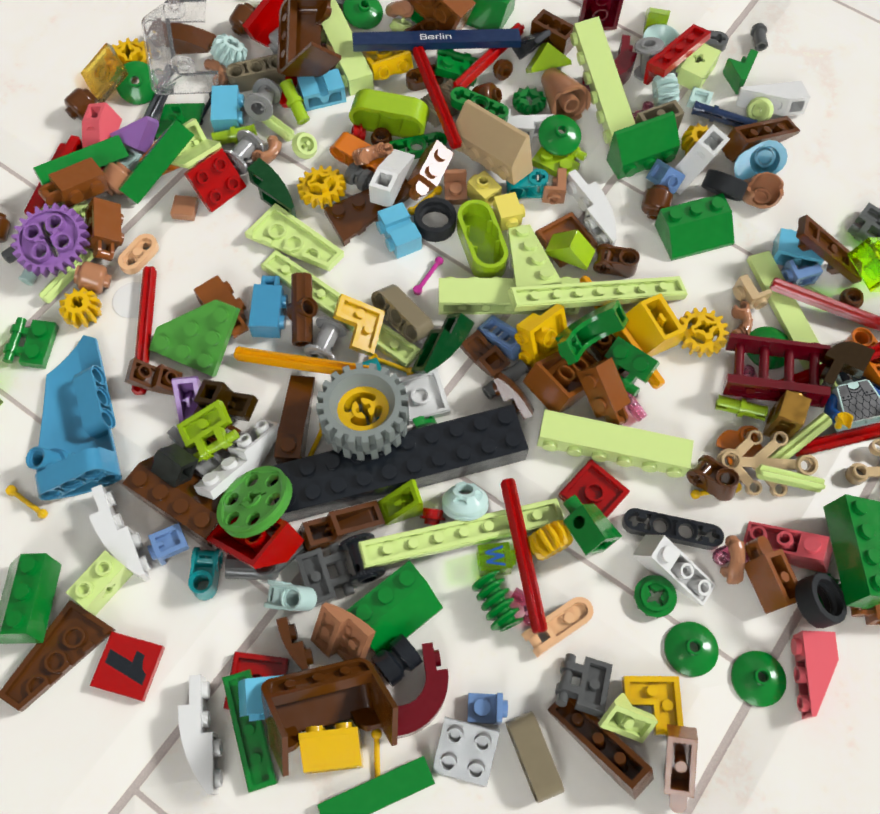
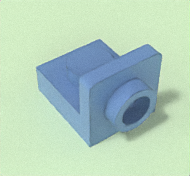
M658 158L646 176V179L655 185L668 187L672 194H675L685 178L683 173Z
M791 259L785 263L781 273L786 281L805 287L815 284L823 270L819 264L810 267L805 265L798 269Z
M179 523L148 535L151 545L147 546L153 561L157 559L162 566L167 564V558L190 549Z
M468 693V723L500 725L502 718H507L508 700H503V693Z

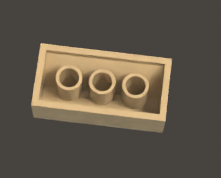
M466 100L455 123L462 140V146L456 148V150L469 156L471 160L480 163L487 170H491L501 179L515 185L533 171L529 135L471 100Z

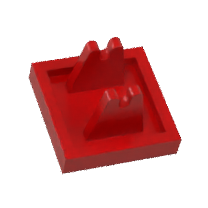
M223 148L212 152L184 173L209 212L215 211L247 187Z

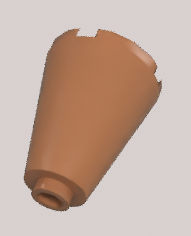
M549 68L543 73L541 83L551 114L565 115L574 121L579 120L582 117L581 113L585 108L588 110L591 104V93L588 89L557 68Z

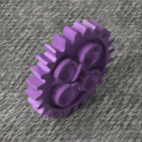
M45 203L43 210L36 206L34 214L27 211L28 218L26 220L23 218L19 219L22 226H14L18 234L11 235L16 241L11 244V247L15 249L13 255L17 258V262L28 272L32 271L36 276L42 274L45 278H48L51 272V274L57 277L59 270L67 274L66 267L70 266L75 269L73 262L75 260L82 262L79 255L88 253L83 248V246L90 245L87 239H85L90 237V233L86 230L88 225L73 208L68 209L64 204L59 207L54 203L52 208H50ZM43 224H45L46 230L51 234L50 238L49 235L45 232ZM51 244H53V246L57 249V252L59 254L58 256L56 255V251L51 246Z

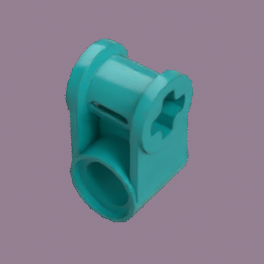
M533 169L530 174L515 185L506 181L507 194L516 192L518 200L542 198L543 188L547 186L549 178L548 173L543 169Z
M194 547L192 551L188 586L199 600H210L217 593L219 575L223 564V550L219 548L213 551ZM202 581H209L205 589L197 590L198 585Z

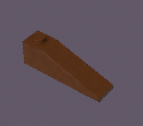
M788 116L742 125L731 130L727 136L730 140L721 150L725 153L727 159L735 162L740 154L761 142L774 140L780 143L797 135L801 130Z
M290 376L276 439L274 458L277 464L305 457L315 377Z
M568 698L565 707L558 706L555 701L547 709L548 712L601 768L635 800L654 780L652 767L616 734L599 727L598 722L600 720L596 716L575 710L576 699Z

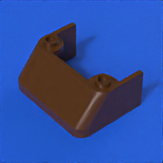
M331 0L283 1L279 11L277 72L286 77L323 76L341 60V55L320 46L321 23L331 15Z
M354 658L270 678L261 686V698L269 742L283 777L289 775L288 753L296 750L299 746L298 733L306 731V727L327 726L352 719L355 726L364 731L382 728L391 746L397 745L398 705L373 664L367 659Z

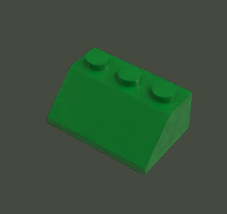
M473 0L476 4L466 25L476 29H503L514 11L515 0Z
M671 111L614 132L606 161L618 180L624 177H631L644 170H651L657 158L665 163H670L676 158L680 147V140L674 112Z
M723 193L662 208L654 224L671 261L731 246L735 243L732 210Z
M47 553L20 554L10 564L0 600V644L44 642L62 564Z
M409 560L346 611L354 614L376 631L370 648L376 654L380 650L389 651V643L398 635L403 634L408 638L440 612L443 607L427 581Z

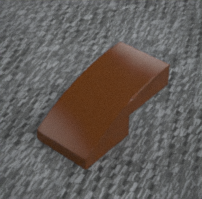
M479 330L465 339L460 346L463 352L491 378H494L496 373H499L511 364L496 345L492 346Z

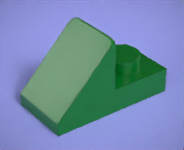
M750 49L748 56H743L741 62L728 58L723 75L735 94L738 95L740 87L744 86L758 51Z

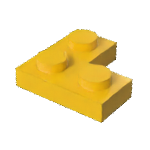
M341 294L338 297L333 319L354 326L349 349L370 357L374 355L385 311Z
M679 676L622 677L623 693L632 706H651L652 714L658 721L653 729L654 735H666L667 724L684 726Z

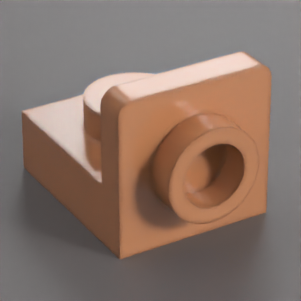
M558 168L556 177H552L551 186H544L543 203L564 204L567 168Z
M451 169L444 172L445 200L449 201L452 205H462L468 201L466 169Z

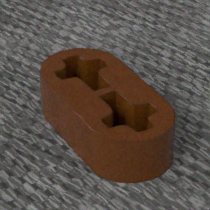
M432 64L431 67H432V70H433V72H434V71H435V64ZM418 68L409 70L406 74V86L412 91L427 89ZM436 75L437 82L441 85L444 77Z

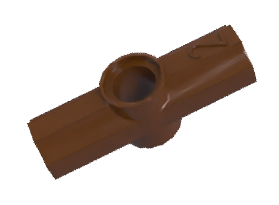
M306 272L291 274V303L287 305L286 312L288 318L292 321L293 346L313 345V317L318 312V306L312 298V276Z

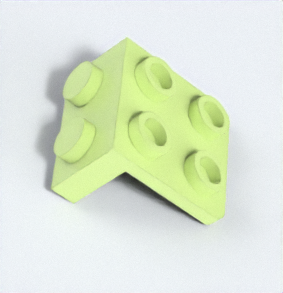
M192 118L182 125L190 130L194 136L171 165L190 169L199 160L221 148L222 145L219 141L207 139L198 121Z

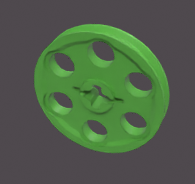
M274 466L258 467L241 475L228 487L219 501L217 507V521L219 525L230 536L235 538H249L264 532L276 523L286 511L292 497V484L279 468ZM258 479L254 485L250 486L254 480ZM278 479L273 486H270L274 480ZM238 498L234 504L230 505L234 499ZM279 498L277 503L271 505L273 500ZM239 516L237 521L230 525L231 521ZM259 517L256 523L250 525L255 518Z

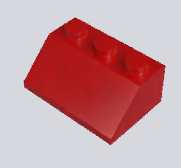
M239 516L235 517L231 521L230 525L236 522ZM259 517L255 518L250 525L256 523ZM281 518L264 532L249 538L232 537L219 524L206 538L212 545L254 569L288 562L304 542V539L296 530Z

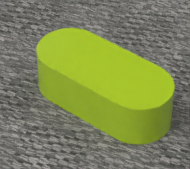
M362 89L355 94L349 112V119L355 125L361 123L366 131L373 132L375 129L382 127L386 128L392 136L408 138L424 134L430 110L426 103L415 97Z
M482 200L464 202L459 207L457 213V234L473 275L478 278L502 277L506 271L508 248L493 209Z

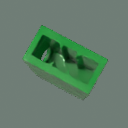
M576 495L571 496L563 503L570 513L564 519V523L585 555L604 552L622 537L595 504H582Z

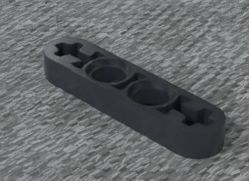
M638 508L629 509L622 518L623 528L628 533L635 535H665L673 543L705 550L718 548L724 540L722 529L714 524ZM632 516H636V521L643 523H638L636 526H632V521L628 519H631ZM647 518H649L650 520L648 521L647 529H644V527L646 526L644 522L647 520ZM656 520L663 521L666 525V531L663 533L657 532L653 527V522ZM679 527H689L692 531V536L690 538L682 537L679 533ZM698 529H700L699 535H704V536H700V537L698 538V540H696L697 535H698ZM709 532H712V536L717 538L712 543L705 536Z

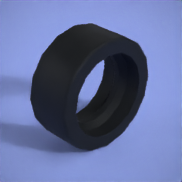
M709 169L701 187L716 195L723 193L727 199L741 201L748 184L730 174Z
M438 197L427 198L421 201L415 208L414 223L422 238L426 241H444L455 232L457 214L455 207L449 201ZM431 212H439L447 216L448 223L442 227H429L422 222V217Z
M816 573L797 582L795 587L797 606L809 624L823 629L845 620L847 606L844 595L832 577L825 573ZM818 594H819L820 598H821L822 601H823L824 607L822 606V604H821V602H820V600H819Z

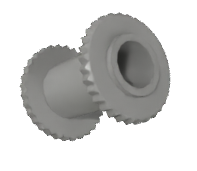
M646 37L635 43V52L641 54L640 66L634 70V76L637 79L644 81L647 61L663 50L664 42L661 39Z
M261 78L254 83L253 93L245 98L244 109L251 118L265 121L273 115V105L279 103L282 94L279 86L273 80Z
M243 129L237 132L239 142L233 150H224L239 175L247 173L248 166L246 161L255 150L264 151L263 143L259 137L251 131Z
M319 317L315 323L320 328V331L313 345L304 346V353L308 357L336 361V357L331 351L337 337L347 335V328L340 321L331 317Z

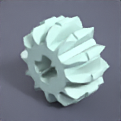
M222 33V35H217L214 38L210 53L214 56V60L219 61L220 65L223 64L227 68L232 63L245 61L248 50L244 47V43L239 42L232 35L228 36Z
M669 73L664 78L658 75L654 76L652 82L654 105L658 106L673 100L679 102L680 91L676 75Z

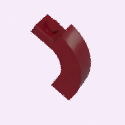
M622 35L618 57L614 60L622 86L629 80L637 57V52H632L633 45H630L631 36ZM582 76V83H581V84L584 85V86L588 89V91L590 92L591 90H590L589 84H588V85L585 84L584 78H583V76Z
M433 642L422 644L426 682L421 694L412 702L398 706L397 739L411 736L427 727L438 715L445 701L448 688V669L437 670L436 667L441 666L439 649L434 650Z

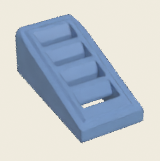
M494 315L490 316L477 328L506 357L512 361L518 358L521 348L514 338L517 329ZM496 325L497 328L490 332V330Z

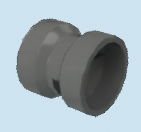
M353 162L348 166L344 180L350 185H356L359 190L365 191L369 189V183L374 172L369 169L364 170L361 165L357 166Z

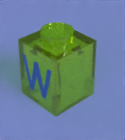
M509 542L477 545L476 555L479 578L494 571H500L496 576L511 574L513 566H516L515 550H510Z

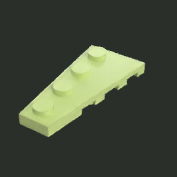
M276 203L245 232L246 238L329 272L344 257V251Z
M530 224L508 228V241L512 257L511 264L515 287L561 284L562 281Z

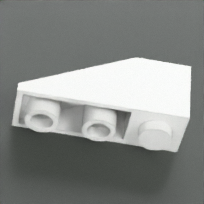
M802 80L740 87L736 106L747 108L750 101L754 98L766 97L773 104V114L780 116L800 115L805 113L811 96Z
M714 124L674 168L685 175L684 180L676 191L679 195L683 193L730 140Z
M394 149L377 167L369 183L370 202L385 207L393 206L415 155Z
M645 535L633 553V556L648 571L669 580L675 589L700 606H704L716 586L665 535Z

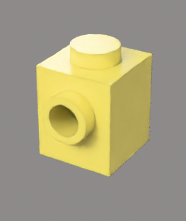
M485 170L478 175H473L467 181V196L471 200H482L492 207L494 196L501 195L502 187Z
M516 192L494 196L492 209L500 230L504 231L511 227L520 226L522 218L525 217V209L523 204L519 203Z

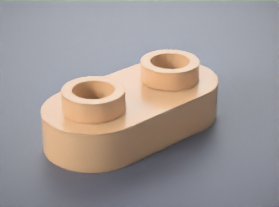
M151 234L139 235L119 255L118 264L121 270L126 274L138 273L157 254L159 245L156 238Z

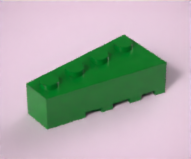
M845 494L825 505L823 509L846 606L869 609L880 604V502Z

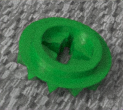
M527 85L525 89L519 88L518 92L514 93L512 104L521 114L536 115L544 110L546 97H544L543 91H537L536 87L530 89ZM527 97H530V98H531V100H532L531 105H530V102H528Z
M646 576L635 587L633 598L636 601L637 609L644 612L646 616L664 617L670 614L676 606V590L671 582L662 576ZM649 591L653 593L663 591L658 599L659 604L656 601L647 602L651 596Z

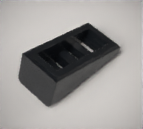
M548 29L524 36L521 39V47L512 48L519 60H522L538 48L551 35V31Z

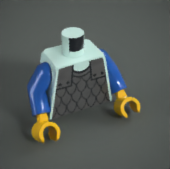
M839 373L836 379L838 386L831 391V395L824 407V413L832 419L836 432L879 423L880 390L874 387L867 379L853 382L849 374Z

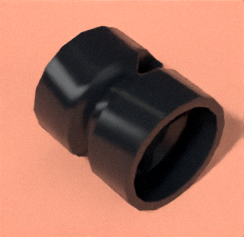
M403 634L398 635L389 643V651L380 650L371 657L376 668L392 687L405 677V670L412 672L423 662L416 649Z

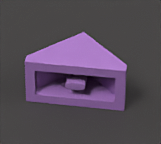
M145 116L110 133V136L119 135L122 143L137 150L147 152L152 146L159 122L154 118Z
M198 376L171 379L179 423L191 417L198 406L194 402L201 386Z

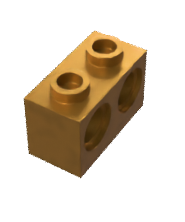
M786 390L771 408L763 435L771 437L774 432L783 431L788 435V440L791 439L804 425L811 399L804 397L799 392ZM778 434L776 436L777 441H783L781 435Z

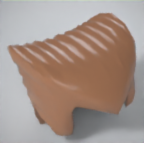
M763 172L743 180L747 182L748 187L742 201L760 209L771 208L777 205L784 196V182L776 174Z

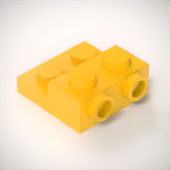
M409 50L362 52L373 73L374 80H384L391 75L403 74L413 68L412 56Z
M555 304L542 315L532 313L516 325L517 333L514 335V338L521 348L518 357L526 365L533 367L536 362L558 351V342L555 338L567 328L564 306Z

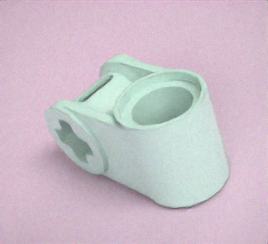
M268 580L267 582L270 586L267 602L263 606L265 608L310 611L316 605L317 595L313 588L278 580Z

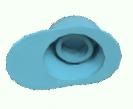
M767 140L761 142L738 156L734 163L735 176L745 180L763 172L777 174L787 163V150L778 141Z

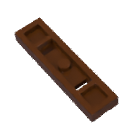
M808 215L800 217L796 237L799 239L798 248L802 251L813 250L827 262L826 271L831 275L840 273L853 284L861 282L864 263Z

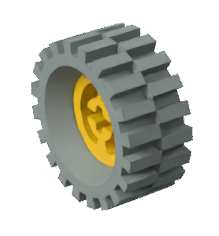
M356 363V369L350 370L349 365L342 367L343 373L341 375L337 371L331 374L332 382L330 383L325 380L322 384L323 392L318 391V403H316L322 434H324L327 444L331 443L333 450L337 453L343 449L344 457L351 459L353 453L357 454V460H365V455L371 454L372 460L379 458L378 452L383 451L385 455L391 452V444L398 447L401 444V436L405 437L408 432L407 425H409L410 420L408 394H406L404 384H400L399 377L395 373L390 376L388 368L383 366L378 371L377 364L369 363V368H363V363ZM359 404L362 405L364 414L359 411ZM365 416H369L370 425H367Z

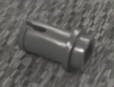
M763 23L753 25L750 31L751 36L754 38L755 50L763 51L768 47L767 27Z

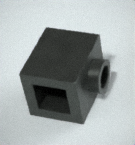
M174 443L160 448L155 453L151 472L175 488L192 479L199 459Z

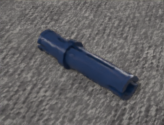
M695 101L691 112L692 115L709 119V122L713 123L716 121L732 127L757 123L758 121L757 119L720 109L717 105L713 107Z

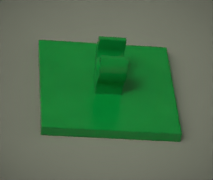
M165 104L155 139L157 140L165 132L174 119L184 124L190 119L195 118L200 125L205 104Z

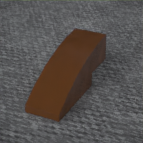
M156 21L147 35L156 49L173 48L176 54L209 53L213 40L216 38L215 34L206 30L172 21Z
M375 500L331 511L326 517L302 522L298 532L304 539L303 546L305 552H309L318 548L322 550L334 543L340 544L351 536L373 531L384 526L385 521L378 502Z

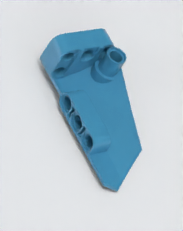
M83 335L74 350L46 375L39 445L30 449L26 456L27 466L37 472L35 474L38 497L41 500L61 499L92 492L91 488L98 485L107 487L122 479L111 430L115 427L116 421L96 338Z

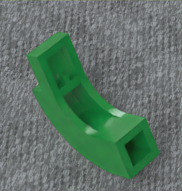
M613 301L586 314L565 328L555 338L558 342L559 354L566 360L568 365L577 363L583 352L598 340L625 328L629 320L619 301Z

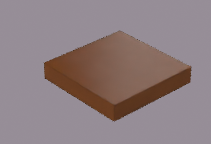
M573 212L535 231V235L545 250L553 234L577 229L594 249L598 246L596 240ZM552 257L560 268L568 264Z

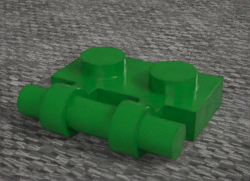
M453 49L437 50L436 54L438 56L435 61L434 74L455 81L478 58L472 57L470 53L464 52L463 54L453 51ZM477 78L470 84V86L474 87Z
M17 317L15 324H12L10 328L11 336L9 342L4 346L3 352L5 354L2 361L12 364L16 356L20 357L18 362L21 366L46 369L59 326L56 322L32 320L30 328L25 327L27 320ZM21 337L26 338L24 347L18 346Z
M619 336L605 354L607 359L612 357L617 370L621 367L629 373L626 378L622 376L620 378L626 392L633 396H636L640 391V388L634 385L636 380L639 379L646 384L660 364L657 360Z

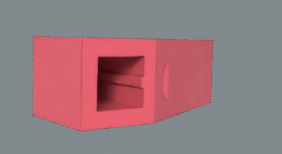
M106 102L88 105L82 120V149L111 138L110 133L119 130L122 118Z
M749 521L743 541L744 544L759 536H765L769 540L773 551L783 549L789 564L799 568L827 573L833 551L829 536Z
M801 631L793 635L791 651L795 655L796 660L794 679L799 687L797 707L802 714V719L816 717L839 657L835 632Z

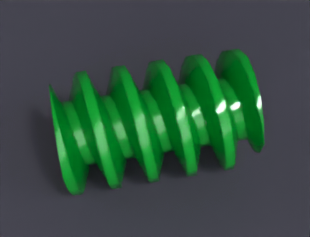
M494 571L478 579L472 585V590L479 592L476 596L477 601H485L481 605L482 611H489L486 615V620L494 621L490 626L491 630H500L502 632L520 624L525 619L524 617L515 618L514 615L520 609L519 607L510 608L515 599L514 597L505 598L510 589L500 588L505 579H496L495 576L500 571Z

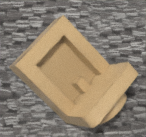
M748 274L740 276L732 288L735 298L740 302L747 301L750 310L753 308L758 310L766 306L773 294L771 289L759 293Z

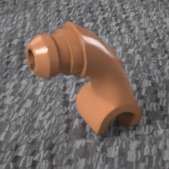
M402 0L389 3L386 6L385 12L387 16L393 18L397 16L410 18L413 15L414 8L410 2Z
M206 59L204 61L205 69L215 72L212 77L214 86L228 85L226 67L223 64L220 65L219 61Z
M270 135L267 139L268 150L264 152L255 150L251 156L252 161L261 158L264 162L270 164L281 151L282 143L278 140L277 136Z
M380 142L354 150L352 153L354 163L360 166L369 164L370 161L384 158L393 152V146L390 143Z
M741 301L740 308L737 305H733L731 314L735 319H740L742 324L737 329L732 330L731 333L750 335L753 319L749 303Z
M729 535L725 539V544L728 547L730 561L727 567L720 568V573L723 577H727L726 582L733 585L743 581L746 549L744 542L740 541L737 536Z

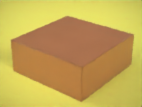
M175 195L170 212L172 219L195 221L199 205L198 198Z

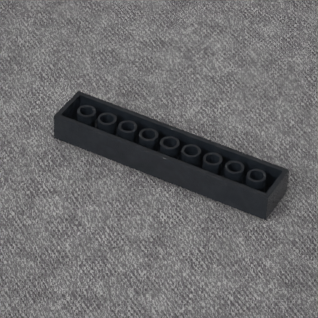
M514 404L410 430L405 437L401 436V444L398 447L391 444V452L385 455L383 451L378 452L379 458L372 460L371 454L365 455V460H357V454L354 453L351 459L344 457L343 449H341L339 453L332 450L273 465L279 468L292 484L291 501L280 518L289 523L380 499L411 479H415L417 487L421 488L526 460L529 448ZM278 479L274 480L270 485L273 486ZM276 498L274 502L277 503L279 498Z

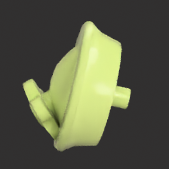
M402 17V19L394 18L391 24H389L392 31H404L413 26L405 17Z
M766 97L754 98L746 109L747 117L757 119V122L769 120L774 111L772 102Z
M300 132L293 137L292 149L299 158L310 159L316 154L317 142L311 134Z

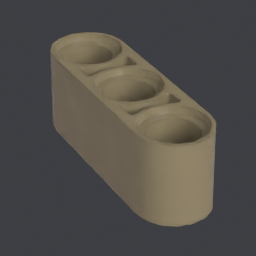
M277 54L232 63L226 68L229 85H238L239 92L253 90L254 83L261 78L273 80L276 84H280L286 77L277 72Z
M392 284L372 293L371 300L373 306L385 311L384 318L408 342L415 343L427 337L431 329H434L432 320L397 285Z
M530 711L505 721L509 736L536 802L541 803L564 793L561 778L534 713Z

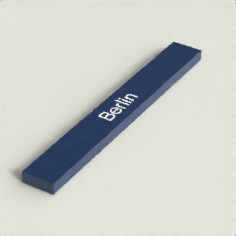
M519 28L352 32L354 52L413 50L414 47L422 46L424 50L521 47Z

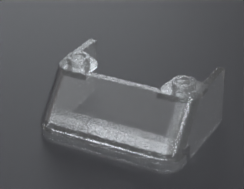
M166 0L143 17L141 22L150 86L156 94H208L212 92V86H218V71H196L195 64L191 58L175 55L170 24L205 22L206 0Z

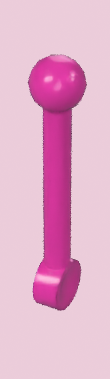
M442 257L435 258L434 265L421 283L414 286L413 292L415 295L422 294L423 286L436 268L443 264L444 260Z

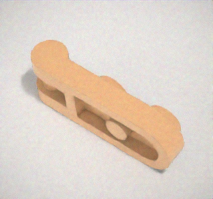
M575 597L546 616L548 629L545 633L549 639L544 642L541 641L537 634L532 632L531 627L521 635L526 642L529 640L534 648L532 651L538 658L587 624L593 616V606L588 599Z

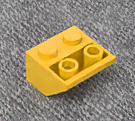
M661 293L639 302L626 313L629 321L625 327L644 353L651 357L679 345L686 332Z
M352 722L335 724V729L326 730L322 725L306 727L305 733H298L303 772L305 774L363 768L361 731L358 726L354 727Z

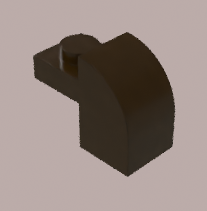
M842 342L834 345L827 351L822 361L826 366L819 377L824 380L821 386L832 388L840 371L860 379L875 350L856 342Z
M203 379L194 399V402L201 408L207 407L216 400L223 401L232 423H234L235 419L249 422L258 402L254 395L233 392L224 382Z

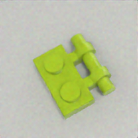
M541 146L532 159V165L538 169L545 170L554 177L557 175L558 168H567L568 176L569 172L575 169L578 171L580 168V163L575 161L576 158L584 161L587 153L581 151V148L578 147L567 157L550 154Z
M216 400L176 425L187 448L197 447L198 451L193 454L194 457L199 459L197 464L202 460L207 461L214 457V453L222 448H229L235 440L240 438L235 429L226 433L224 428L232 424V420L223 401ZM215 434L217 440L208 445L206 439Z

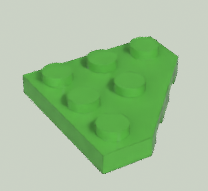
M215 299L158 326L149 350L212 377L216 376L240 308Z

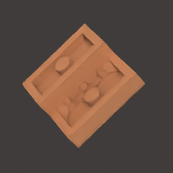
M324 603L321 606L311 641L328 658L337 653L344 661L354 658L365 659L376 631L354 614L333 604Z

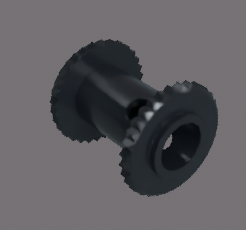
M361 533L343 540L339 545L341 551H349L356 573L349 579L353 585L372 582L385 574L386 570L384 567H375L364 570L358 542L374 539L375 537L372 533Z

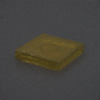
M105 43L83 69L81 75L92 94L97 98L98 103H103L128 76V72L112 45Z

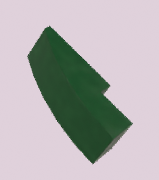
M258 158L247 168L250 182L258 187L261 200L271 207L276 203L296 217L295 207L286 185L266 162Z
M462 313L448 314L441 329H431L411 371L413 373H428L440 366L461 346L475 322Z

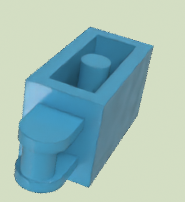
M262 275L261 284H254L248 324L252 337L281 338V329L286 328V316L283 315V312L288 305V295L284 294L283 286L280 285V276Z

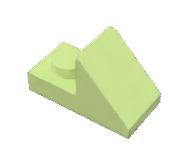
M621 693L605 712L598 725L603 729L643 743L658 721L653 714L633 707L626 695Z

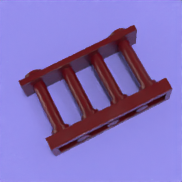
M730 333L725 350L735 351L733 374H727L723 385V395L777 402L786 390L799 392L804 397L810 398V406L824 408L831 395V387L820 385V362L823 361L831 345L751 336L743 333ZM744 353L759 354L758 377L743 375ZM769 356L784 358L783 381L769 378ZM794 359L809 361V384L794 381Z

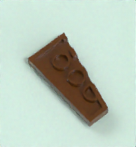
M406 178L393 205L401 202L404 203L410 198L409 190L411 185L407 183ZM369 189L341 200L339 203L332 204V207H325L324 213L343 246H346L350 243L351 238L361 235L366 231V227L374 221H378V211L388 207L370 202Z
M69 600L46 630L44 642L36 643L0 690V698L18 711L23 712L109 637L115 629L75 602Z

